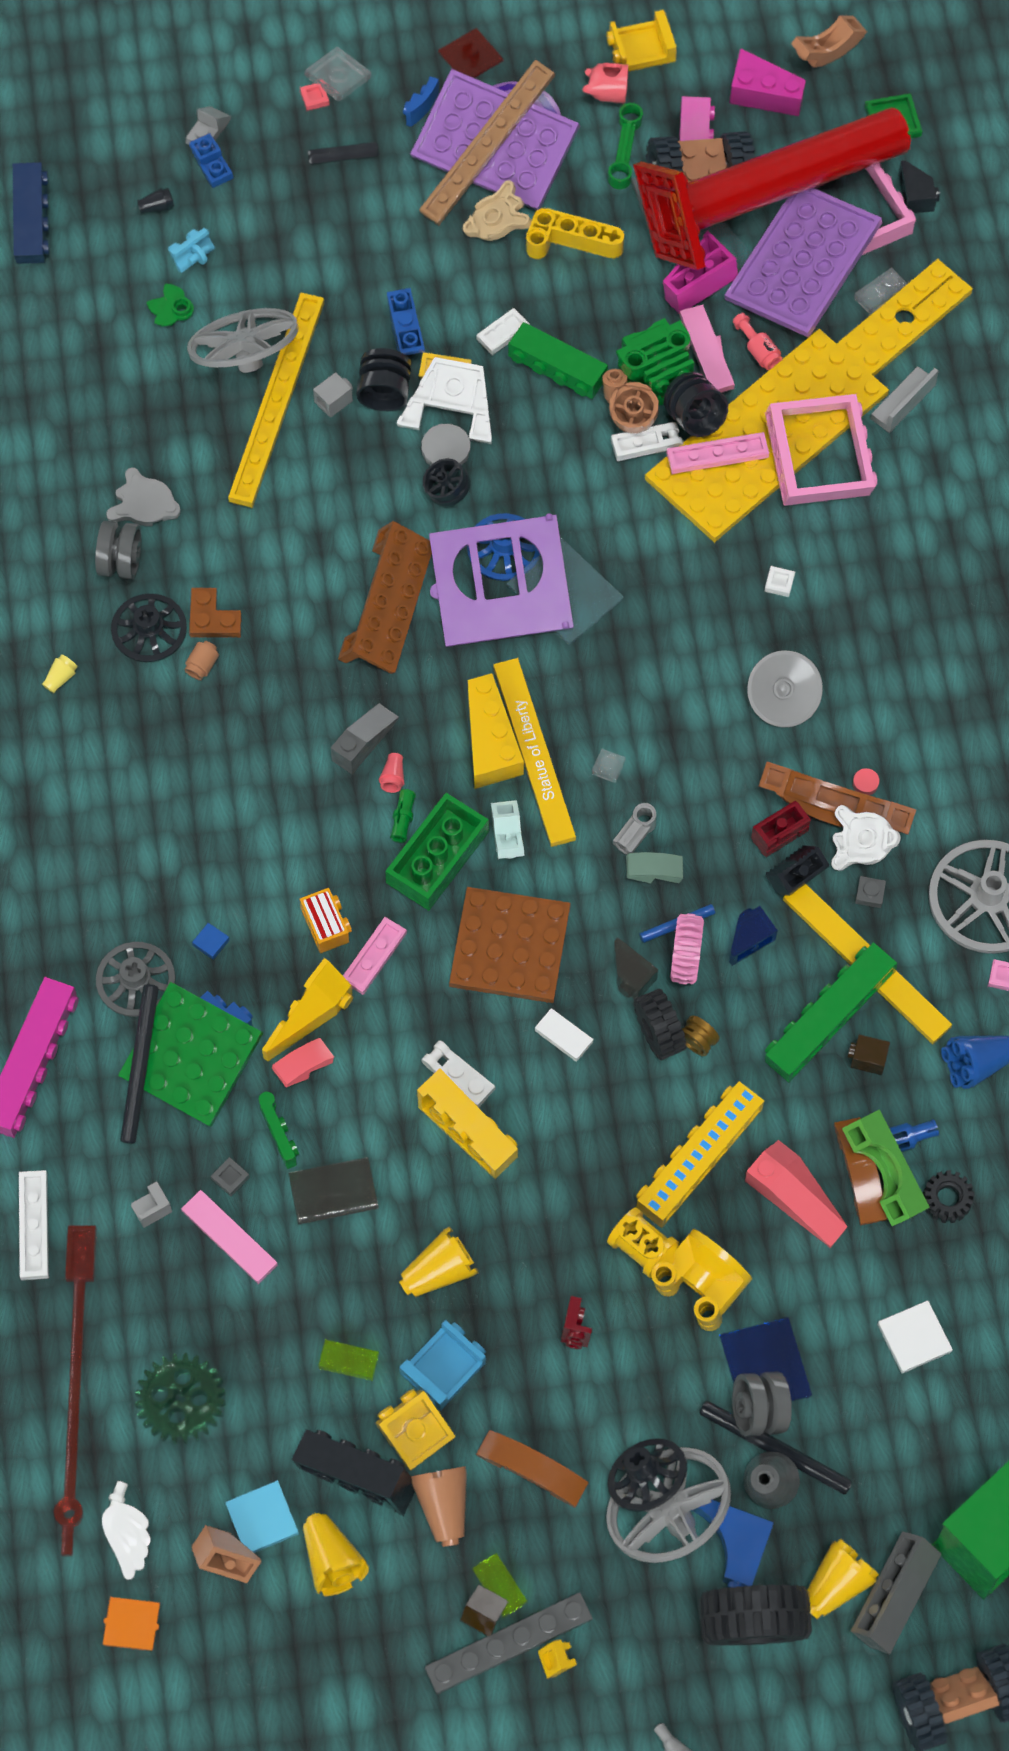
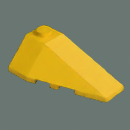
M324 958L304 984L306 990L301 1000H294L291 1004L288 1020H282L263 1047V1058L266 1061H270L336 1016L342 1008L346 1009L353 999L352 985L327 959Z

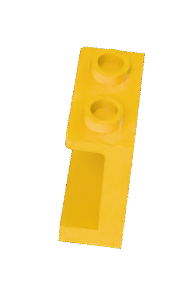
M664 10L656 11L654 21L622 28H617L615 21L610 22L606 38L608 45L613 46L614 49L612 51L614 63L627 64L628 72L676 62L677 47Z

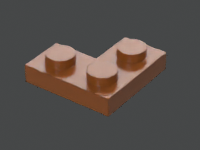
M191 588L190 637H241V610H217V588Z

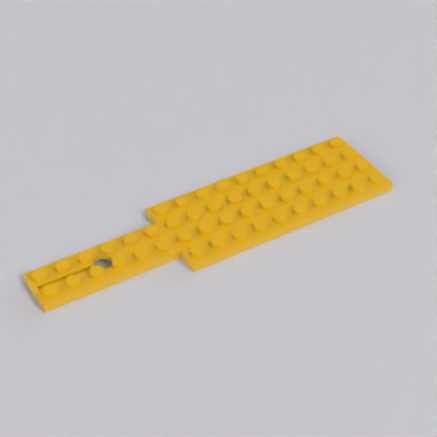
M939 259L935 260L837 344L818 329L729 404L725 422L717 431L704 437L690 436L683 442L684 445H680L685 446L764 432L769 450V458L672 474L668 457H665L645 474V480L715 543L780 487L765 412L770 404L856 394L857 401L862 405L863 417L889 393V389L874 376L971 295L973 288ZM902 310L909 311L913 314L914 320L911 323H899L895 318L896 313ZM847 409L783 416L794 475L850 428Z

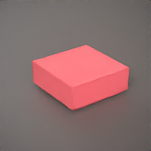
M323 82L300 87V93L307 111L329 105V99Z

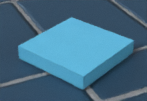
M278 1481L225 1502L240 1542L253 1553L299 1535Z

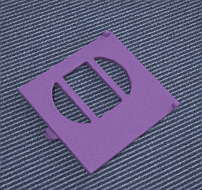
M549 513L544 517L429 533L436 584L431 586L430 594L434 599H439L446 647L573 628L556 515ZM521 537L530 541L538 549L543 560L542 577L538 585L531 592H528L526 587L519 541ZM511 538L520 594L486 600L483 591L477 543ZM466 545L470 548L477 595L476 600L465 596L457 587L453 577L455 559Z

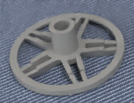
M274 308L246 310L222 317L201 328L189 340L187 350L191 360L199 365L207 367L238 366L241 372H252L262 367V358L281 350L295 338L298 332V323L295 316L285 310ZM255 318H279L259 326L255 324ZM248 319V327L245 328V322ZM239 321L235 332L215 331L223 326ZM290 329L289 334L273 346L264 341L281 335V331ZM198 345L216 347L205 358L199 357L196 353Z
M977 840L962 844L946 854L933 872L929 886V904L933 917L940 929L950 939L967 949L982 953H1003L1009 951V937L996 915L1002 914L1009 930V909L1007 903H1009V883H1007L1004 876L1005 853L1009 852L1008 843L995 840ZM991 848L982 878L948 865L957 856L967 851ZM995 849H999L1001 851L998 871H990ZM945 871L950 875L971 884V887L966 886L965 884L961 883L955 878L952 879L951 877L947 876L942 872ZM940 877L971 896L955 911L956 913L948 921L943 916L938 903L937 888ZM971 907L976 910L956 928L951 926ZM987 911L1005 942L996 944L981 943L961 935L958 931Z
M681 1448L686 1460L692 1459L708 1465L715 1471L719 1479L685 1489V1478L681 1488L669 1501L659 1507L645 1511L648 1513L634 1527L625 1540L621 1537L617 1525L619 1506L610 1498L607 1508V1526L610 1536L619 1549L631 1558L643 1562H666L691 1553L709 1540L723 1522L731 1499L728 1476L714 1457L701 1450ZM672 1449L664 1450L659 1458L669 1457L674 1451ZM678 1459L676 1471H677V1470H680V1462H679V1459ZM676 1461L668 1465L667 1469L674 1471ZM665 1477L663 1485L670 1489L673 1486V1479ZM630 1484L623 1489L616 1490L621 1499L627 1495L625 1492L628 1493ZM638 1488L636 1495L642 1497L641 1488ZM650 1491V1502L658 1499L663 1494ZM722 1495L720 1507L714 1520L698 1537L695 1532L696 1521L690 1510L711 1503V1499ZM634 1497L630 1503L642 1504V1499ZM665 1526L671 1535L677 1537L684 1546L666 1553L638 1551L645 1542L649 1543ZM690 1534L693 1541L688 1544L684 1537Z

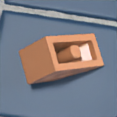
M205 1525L191 1547L200 1569L244 1583L249 1581L261 1563V1559L233 1535Z

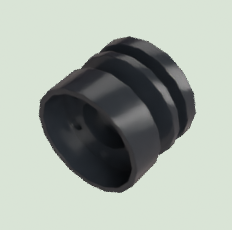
M378 348L365 352L360 360V378L358 379L356 393L357 400L365 407L376 411L389 412L403 408L408 401L411 360L405 354L393 349Z
M688 372L681 374L669 384L664 394L666 412L691 436H709L722 426L728 415L729 404L726 397L700 373Z

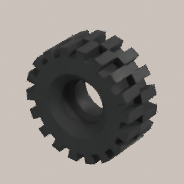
M656 989L635 998L633 1005L638 1023L641 1025V1031L644 1033L645 1039L655 1056L661 1061L686 1050L687 1043L684 1038V1031L681 1029L682 1025L663 990Z

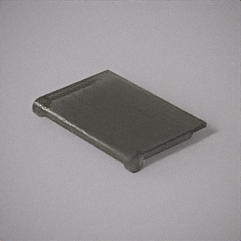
M368 1157L289 1173L298 1225L379 1209Z

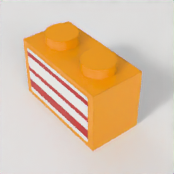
M326 888L299 899L301 911L319 953L349 943L348 933L352 932L347 917H341L339 910L342 909L337 895L332 896L330 889Z

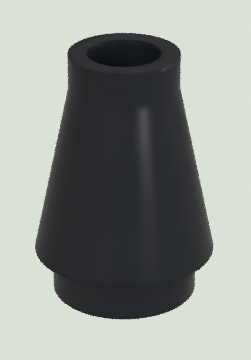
M161 187L146 197L137 200L141 214L168 211L170 207L175 206L169 188L163 189Z

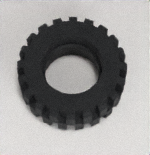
M751 1585L705 1591L699 1599L702 1639L709 1645L737 1646L794 1642L808 1639L812 1633L810 1597L808 1590L804 1586Z

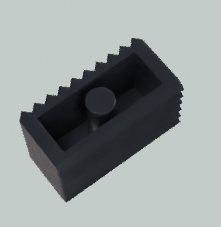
M802 845V848H798V851H794V854H790V857H786V860H782V863H778V866H774V869L766 872V877L778 895L790 896L827 869L829 863L819 847Z

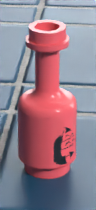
M744 313L738 314L733 319L734 327L741 329L748 337V351L762 368L772 369L777 363L782 361L781 351L766 333L761 332L757 334L749 324L750 318Z

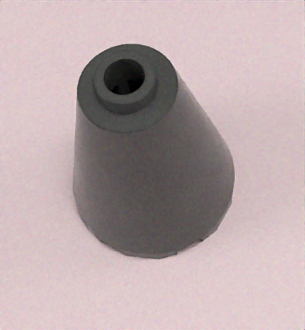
M764 1452L757 1455L749 1462L744 1472L743 1482L745 1491L749 1498L760 1507L767 1509L780 1508L789 1504L797 1495L800 1486L798 1470L795 1463L781 1453ZM766 1474H768L770 1476V1481L768 1484L765 1485L764 1477Z

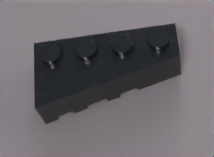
M307 1429L305 1430L291 1459L299 1469L332 1484L335 1479L339 1480L337 1484L347 1491L356 1494L361 1490L364 1496L371 1499V1502L382 1506L385 1501L393 1506L395 1513L402 1516L405 1515L415 1493L411 1483V1476L406 1471L405 1464L390 1458L389 1462L383 1460L378 1453L370 1449H365L364 1452L355 1449L356 1445L344 1439H341L340 1442L332 1440V1436L324 1431L317 1430L314 1433Z

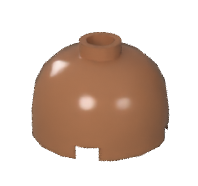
M629 382L624 387L614 391L610 399V415L614 424L620 430L628 433H641L648 430L655 423L659 411V402L649 386L640 382Z

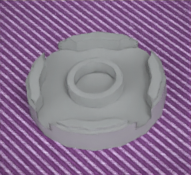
M439 424L428 430L422 439V455L429 465L445 458L455 459L463 465L469 457L470 439L467 433L458 426Z

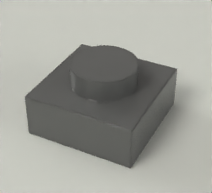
M860 876L855 904L881 908L886 881Z
M230 1157L211 1175V1179L231 1197L250 1178L249 1174Z

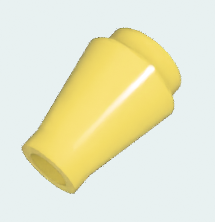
M61 654L59 658H55L42 685L50 692L55 693L58 688L76 674L75 670L78 666L68 657Z

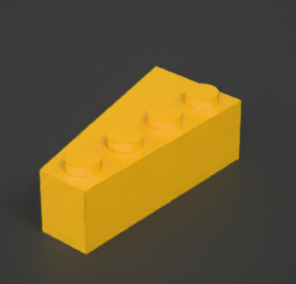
M441 1068L417 1089L418 1108L494 1179L518 1157L516 1141L508 1134L504 1135L499 1130L498 1125L490 1117L486 1116Z

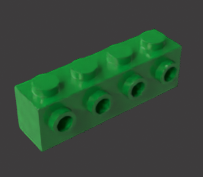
M525 322L521 324L508 343V356L514 362L532 368L537 374L548 376L557 384L573 389L580 396H586L593 400L603 385V375L608 371L607 364Z

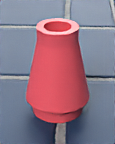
M390 753L388 755L387 762L379 778L381 788L389 793L399 792L401 787L404 786L403 756L398 753Z

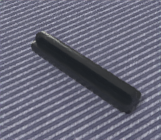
M370 142L311 149L308 151L309 162L315 164L378 156L379 152L377 143Z

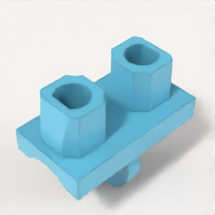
M203 228L200 231L193 229L187 233V240L181 245L174 243L169 246L170 255L175 262L177 270L181 273L197 261L202 265L208 261L206 255L214 250L215 247L210 240L207 229Z

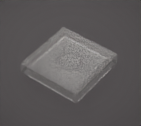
M338 46L305 69V76L337 101L342 100L368 81L372 73Z

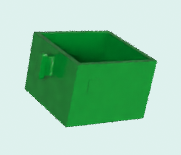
M1009 1461L942 1523L944 1527L938 1539L932 1544L947 1563L983 1600L1009 1577Z

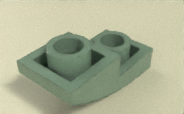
M651 852L628 853L626 856L628 879L651 883L656 878L678 884L683 879L682 856Z

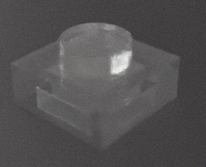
M601 749L592 769V774L616 783L625 764L626 757Z

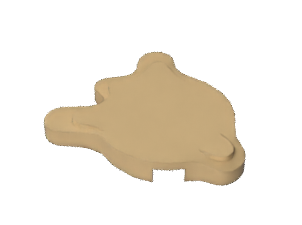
M505 181L496 193L485 197L475 205L476 210L473 216L470 215L463 225V231L468 237L497 240L514 229L530 227L532 221L529 215L517 212L524 206V202L520 197L514 195L516 187L512 181Z

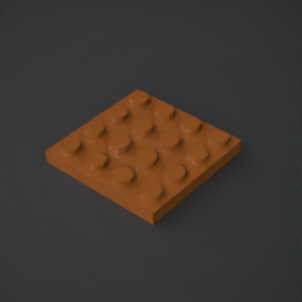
M467 887L449 987L554 1003L571 903Z

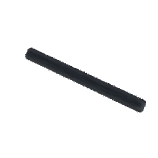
M145 984L143 986L120 1137L121 1142L127 1144H135L159 990L156 985Z
M710 1401L704 1402L700 1409V1414L703 1417L766 1452H778L787 1456L800 1471L842 1494L848 1493L852 1485L851 1479L766 1432L759 1436L746 1437L742 1435L737 1428L734 1414Z

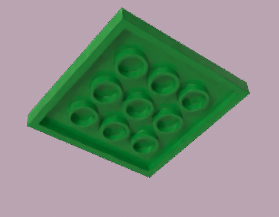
M170 982L155 1010L144 1090L212 1127L260 1041L263 1032ZM134 1047L118 1076L129 1081Z

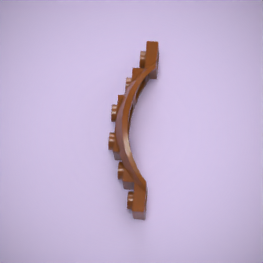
M766 762L759 783V787L776 792L788 804L796 800L807 815L839 827H843V825L836 818L835 811L840 805L848 807L857 814L864 812L878 814L889 822L893 830L907 835L916 813V809L850 790L770 762Z

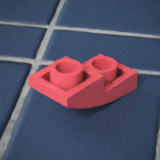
M318 1038L284 1056L272 1066V1069L284 1086L289 1087L308 1079L310 1072L332 1064L334 1056L321 1038Z

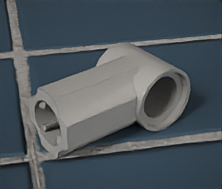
M641 803L635 807L633 815L613 840V844L618 850L624 854L633 853L646 835L655 829V808L648 803ZM642 815H648L651 817V820L642 822L638 818Z

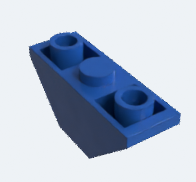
M411 288L387 292L391 325L397 350L405 355L425 352Z

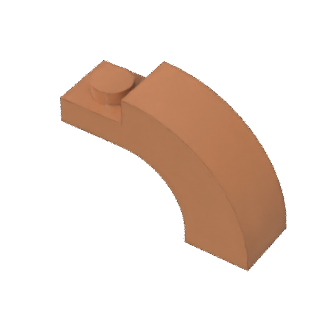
M839 16L835 23L823 33L813 37L796 36L791 44L797 50L796 53L800 58L808 60L813 67H820L845 55L865 36L867 31L854 16Z

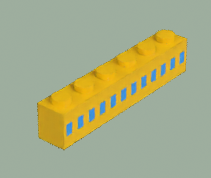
M740 1081L734 1087L729 1086L723 1092L721 1103L717 1107L713 1105L704 1116L706 1120L700 1127L698 1125L693 1127L687 1136L689 1139L683 1147L678 1145L670 1156L672 1159L667 1166L661 1165L655 1172L653 1183L650 1186L644 1185L636 1196L638 1199L637 1208L660 1228L664 1227L762 1111L764 1100Z

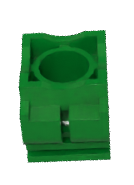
M663 318L642 332L632 333L622 338V348L616 351L618 367L627 376L628 383L640 382L649 386L657 396L659 406L664 404V394L669 384L683 373L694 372L693 359L689 360L690 334L681 320L669 325L667 320Z

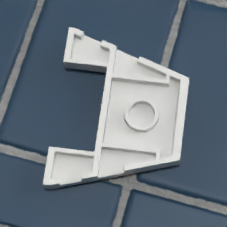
M435 357L420 381L415 394L407 403L402 416L400 415L397 426L419 430L424 406L474 415L469 439L491 444L492 436L483 366Z

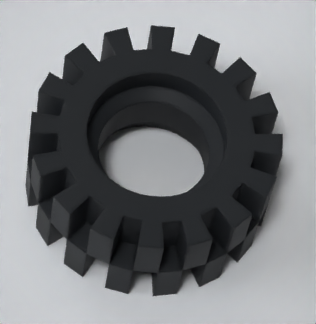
M946 1170L945 1174L940 1171L936 1176L933 1175L930 1178L923 1195L930 1207L926 1212L928 1214L932 1213L934 1220L940 1218L942 1219L941 1223H946L947 1220H950L951 1224L955 1223L956 1219L962 1220L968 1214L973 1204L974 1192H972V1184L967 1183L968 1178L966 1176L961 1178L959 1177V1172L956 1171L954 1175L951 1174V1170ZM943 1188H952L957 1192L959 1201L953 1206H946L940 1202L938 1192Z

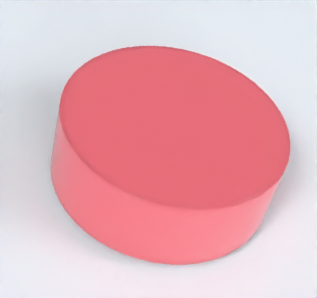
M861 769L856 772L853 779L855 791L866 795H872L877 791L879 777L875 771Z

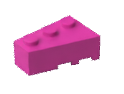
M740 49L731 86L730 104L799 116L806 80Z
M682 97L679 141L713 139L714 129H709L710 120L714 121L715 106H710L711 98Z
M708 230L704 233L703 239L700 242L706 254L704 259L706 267L695 270L677 264L663 280L665 299L679 314L681 310L691 308L726 286L738 275L736 258Z

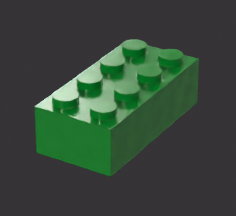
M445 793L385 871L386 884L429 911L489 833V819L448 793Z

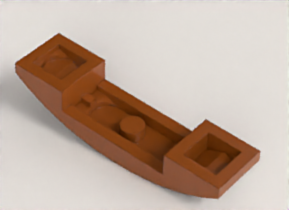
M859 1117L835 1122L834 1128L839 1147L842 1149L854 1193V1204L861 1226L885 1221L887 1216L880 1204L883 1193L876 1164L868 1156L854 1153L842 1130L843 1127L861 1119Z
M491 1430L488 1431L476 1456L499 1468L503 1467L551 1492L550 1495L576 1508L589 1483L544 1454Z

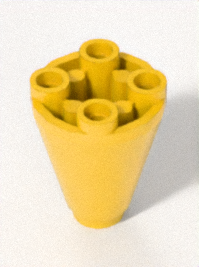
M841 1538L838 1542L834 1541L807 1589L810 1597L811 1614L816 1619H819L821 1615L826 1616L874 1585L879 1575L861 1558L857 1561L856 1558L859 1554Z

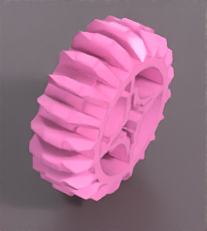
M687 913L680 914L677 917L670 975L672 982L687 985L694 984L697 981L704 925L702 916Z

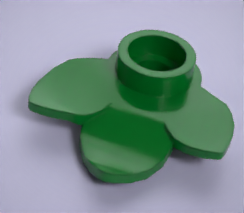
M172 284L164 285V297L147 301L149 310L156 315L154 323L160 326H170L178 320H187L194 313L193 303L185 297L184 291Z

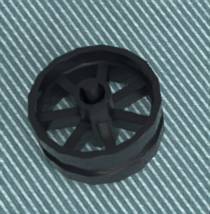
M445 458L439 459L430 465L423 476L422 485L427 495L437 505L446 507L455 505L467 495L471 479L468 472L455 459ZM459 470H461V476L455 477ZM441 490V494L439 496L434 495Z

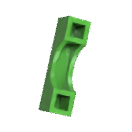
M880 1109L842 1128L854 1153L868 1156L878 1166L884 1181V1193L880 1204L891 1226L899 1224L930 1208Z

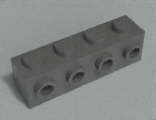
M902 1531L851 1632L869 1648L890 1654L941 1553L925 1538Z

